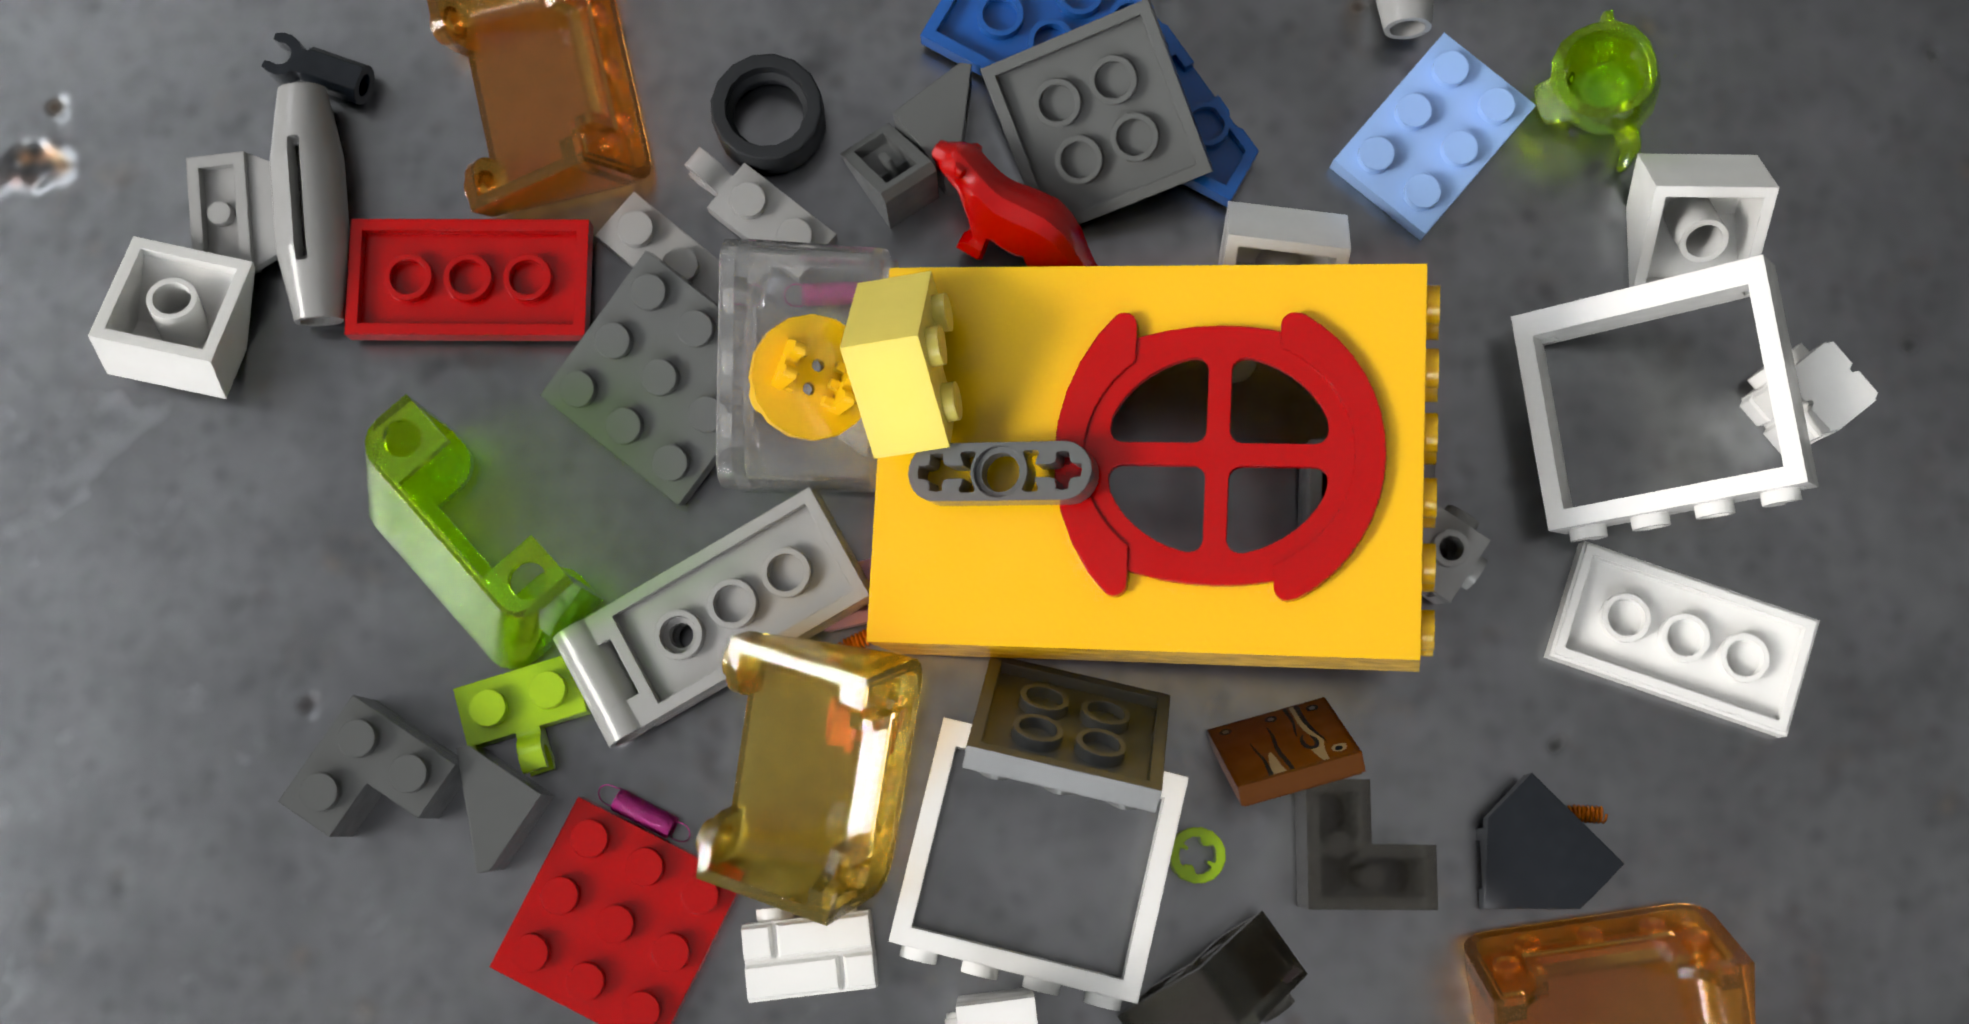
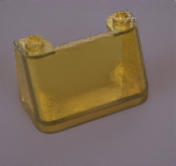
M746 631L730 637V644L722 660V671L726 676L728 688L732 692L748 695L732 806L720 811L714 818L708 819L702 825L696 841V849L699 853L696 878L828 926L874 897L882 888L889 874L922 685V666L918 659L894 652L757 631Z

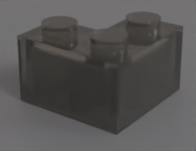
M1341 779L1295 792L1297 907L1308 910H1438L1436 845L1372 844L1370 779Z
M1261 911L1221 934L1190 964L1151 985L1139 996L1138 1004L1131 1003L1117 1017L1122 1024H1260L1262 1021L1266 1023L1282 1014L1295 1002L1290 992L1308 973L1265 913Z

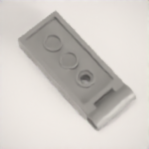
M808 487L586 618L564 628L553 637V641L609 748H614L642 735L653 726L661 725L868 605L870 582L821 494ZM689 625L693 631V639L688 646L684 647L680 642L679 635L681 630Z

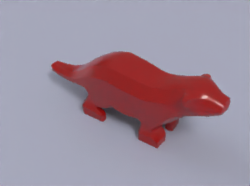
M940 140L934 146L932 158L941 172L957 190L970 225L969 230L963 233L956 248L977 260H981L985 255L988 244L992 241L1008 253L1023 257L1028 267L1098 266L1076 218L1058 198L1018 183L1004 175L984 155L982 146L978 143Z

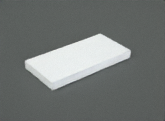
M1583 541L1577 546L1544 658L1781 738L1787 737L1820 620Z

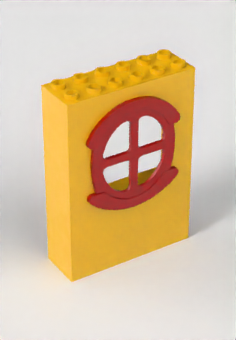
M1427 264L889 268V278L932 271L938 294L947 293L953 313V331L945 332L947 364L943 365L947 382L956 381L960 390L963 409L962 419L954 421L951 443L1074 442L1088 451L1096 460L1099 468V481L1095 491L1089 498L1072 505L939 506L918 496L910 485L908 470L911 460L916 453L877 458L866 642L897 654L1407 672L1420 671L1421 656L1433 657L1435 610H1421L1422 592H1434L1436 580V544L1423 543V528H1435L1437 516V478H1424V465H1436L1438 452V413H1425V402L1438 401L1439 348H1426V340L1439 339L1440 285H1427ZM1200 360L1207 364L1209 368L1207 431L1202 440L1194 443L1121 442L1114 439L1112 436L1114 417L1121 405L1141 384L1159 372L1183 362ZM1244 360L1263 363L1280 370L1301 384L1314 397L1327 417L1329 426L1327 438L1317 444L1240 443L1235 441L1231 436L1233 369L1236 364ZM1005 456L996 459L990 465L987 473V480L992 490L1003 492L1012 488L1019 478V466L1013 457ZM1037 456L1032 457L1036 477L1054 478L1063 484L1064 489H1068L1070 478L1081 476L1082 468L1073 464L1069 457H1065L1063 468L1043 470L1035 464ZM971 457V458H970V463H971V464H972V462H973L974 457ZM940 460L939 470L929 472L928 481L938 485L939 491L942 490L943 480L963 478L972 483L970 471L954 470L946 466L943 460ZM1121 466L1195 467L1202 470L1205 475L1203 541L1201 546L1195 551L1184 552L1164 545L1138 529L1124 515L1111 493L1110 475L1113 470ZM1239 468L1318 469L1325 473L1328 480L1325 495L1315 511L1297 529L1277 542L1254 551L1237 553L1228 547L1229 479L1233 471ZM1036 482L1034 484L1032 491L1038 490ZM973 484L971 486L970 492L974 491Z

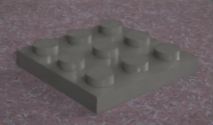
M1151 0L1139 1L980 69L1024 185L1058 198L1072 212L1079 225L1214 171Z
M645 251L540 396L677 505H686L756 411L750 403L748 376L752 354L762 338L655 254Z
M990 657L966 745L962 768L978 771L983 776L994 780L1013 779L1043 786L1049 792L1058 795L1077 794L1107 801L1110 805L1122 810L1141 809L1156 813L1163 786L1171 695L1013 658Z

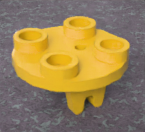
M817 314L785 319L765 333L752 354L748 376L750 403L757 412L763 415L767 423L788 437L807 441L836 437L856 424L861 418L840 350L846 326L837 319ZM814 360L818 361L821 365L819 372L812 368ZM804 384L811 386L812 392L810 395L804 393Z

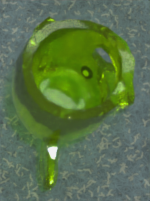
M1613 9L1606 10L1601 15L1600 22L1592 23L1574 31L1560 43L1552 59L1551 77L1534 87L1539 115L1546 125L1570 122L1589 134L1613 135L1619 145L1620 153L1616 169L1618 172H1624L1637 159V154L1641 153L1642 135L1640 127L1652 115L1661 89L1659 60L1652 42L1636 26L1617 21Z

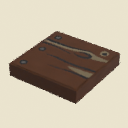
M1325 697L1207 730L1211 749L1241 806L1244 807L1359 775L1366 771L1362 751Z

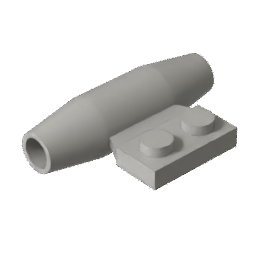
M310 82L287 83L277 88L270 161L244 151L186 158L192 249L252 261L255 266V273L262 272L263 268L278 259L294 323L312 327L336 325L344 322L350 245L344 154L327 88Z

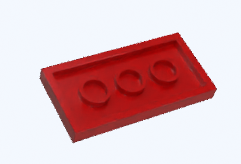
M351 219L344 335L351 340L580 341L590 327L594 226L589 219Z

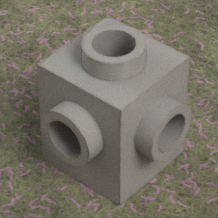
M1447 505L1445 509L1437 506L1435 528H1423V543L1436 544L1434 592H1422V596L1433 604L1451 603L1461 587L1467 590L1476 582L1487 564V559L1481 555L1491 540L1476 531L1479 522L1474 517L1453 505Z

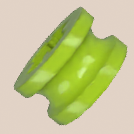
M1188 827L1176 834L1169 865L1172 871L1182 880L1193 884L1206 883L1215 879L1222 871L1226 861L1225 847L1221 839L1213 831L1203 827ZM1192 837H1197L1200 846H1211L1213 850V860L1204 861L1208 868L1201 873H1196L1193 865L1181 864L1180 849L1188 850L1184 842Z

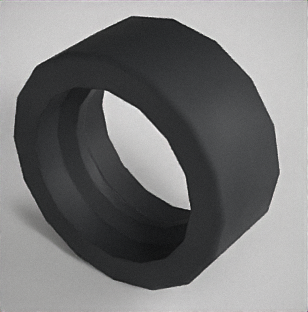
M777 54L752 55L733 64L717 81L710 100L712 124L726 154L740 166L746 163L757 173L763 175L786 173L805 164L819 148L826 129L822 95L813 76L795 60ZM774 84L791 89L797 94L803 105L802 123L798 131L791 138L777 145L759 146L750 143L740 135L735 125L734 111L737 102L747 92L761 85Z

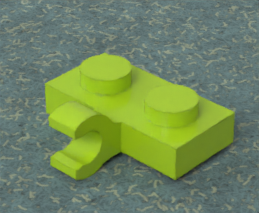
M562 656L453 689L467 746L482 748L516 737L517 756L522 773H530L532 777L556 770L553 752L545 728L592 714Z

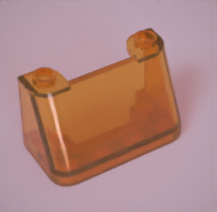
M427 0L430 13V28L435 38L442 45L469 58L489 157H481L467 165L464 173V191L469 200L471 212L490 217L503 216L627 187L650 175L652 167L651 156L616 0Z
M1686 903L1666 904L1488 930L1472 935L1464 943L1465 969L1475 1024H1756L1755 963L1717 917L1708 909Z

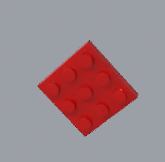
M578 797L489 967L598 1024H674L746 880L584 797Z

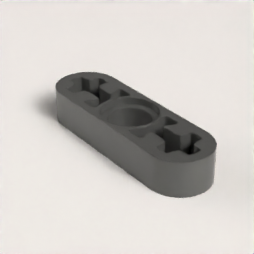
M1070 441L950 443L949 448L917 452L909 465L908 478L913 491L918 496L939 506L1072 505L1083 502L1095 491L1099 481V468L1096 460L1088 451ZM1037 456L1035 464L1043 470L1063 468L1065 457H1069L1073 464L1082 468L1081 476L1070 478L1068 489H1064L1063 484L1054 478L1036 477L1032 457ZM971 457H974L973 462H972V464H971V463H970V458H971ZM1000 457H1013L1019 466L1017 482L1009 490L1003 492L993 491L987 480L990 465ZM940 460H943L946 466L954 470L970 471L972 483L963 478L943 480L942 490L939 491L938 485L928 481L929 472L939 470ZM1036 482L1038 490L1032 491L1034 484ZM973 484L974 491L970 492L971 486Z

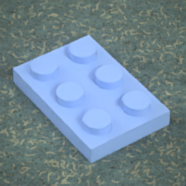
M1444 32L1334 158L1329 168L1421 241L1527 118L1536 105Z

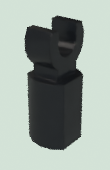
M275 33L273 38L282 49L291 52L289 60L283 64H275L264 60L262 67L276 81L293 83L301 80V82L316 83L325 86L330 95L359 105L366 103L375 81L374 71L371 66L316 47L306 50L293 35Z

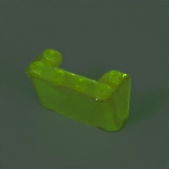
M405 394L370 426L365 438L370 519L379 532L491 660L500 667L514 670L532 664L555 644L553 637L558 632L585 618L604 601L585 578L572 569L561 567L532 535L525 539L494 568L488 563L441 509L470 481L474 470L473 456L466 444L440 418ZM526 563L539 564L544 569V572L539 574L516 594L511 586L512 575L516 569Z

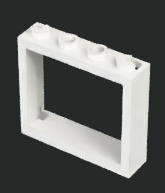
M1763 254L1511 316L1548 531L1569 534L1571 542L1587 539L1597 540L1608 537V526L1631 522L1632 531L1652 530L1671 525L1669 515L1688 511H1695V517L1698 520L1717 518L1736 513L1734 505L1736 502L1758 498L1761 499L1762 507L1786 505L1785 503L1802 500L1801 490L1819 487L1776 267ZM1750 297L1784 467L1573 507L1544 346Z
M943 717L888 942L902 945L900 957L921 963L936 965L938 954L963 960L961 972L985 979L997 980L999 970L1023 975L1022 987L1045 994L1059 996L1061 985L1086 991L1083 1002L1109 1010L1120 1011L1122 1001L1138 1004L1189 777L1164 771L1160 797L1162 799L1123 973L1120 978L913 926L956 749L966 750L972 727L970 723Z

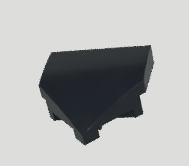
M1533 773L1524 775L1483 818V828L1476 829V840L1480 841L1482 889H1479L1480 909H1581L1624 865Z

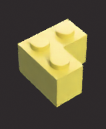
M932 271L857 283L840 350L874 459L949 448L954 421L962 419L963 409L959 387L956 381L947 382L943 365L947 364L945 332L953 331L951 303L947 293L938 294Z

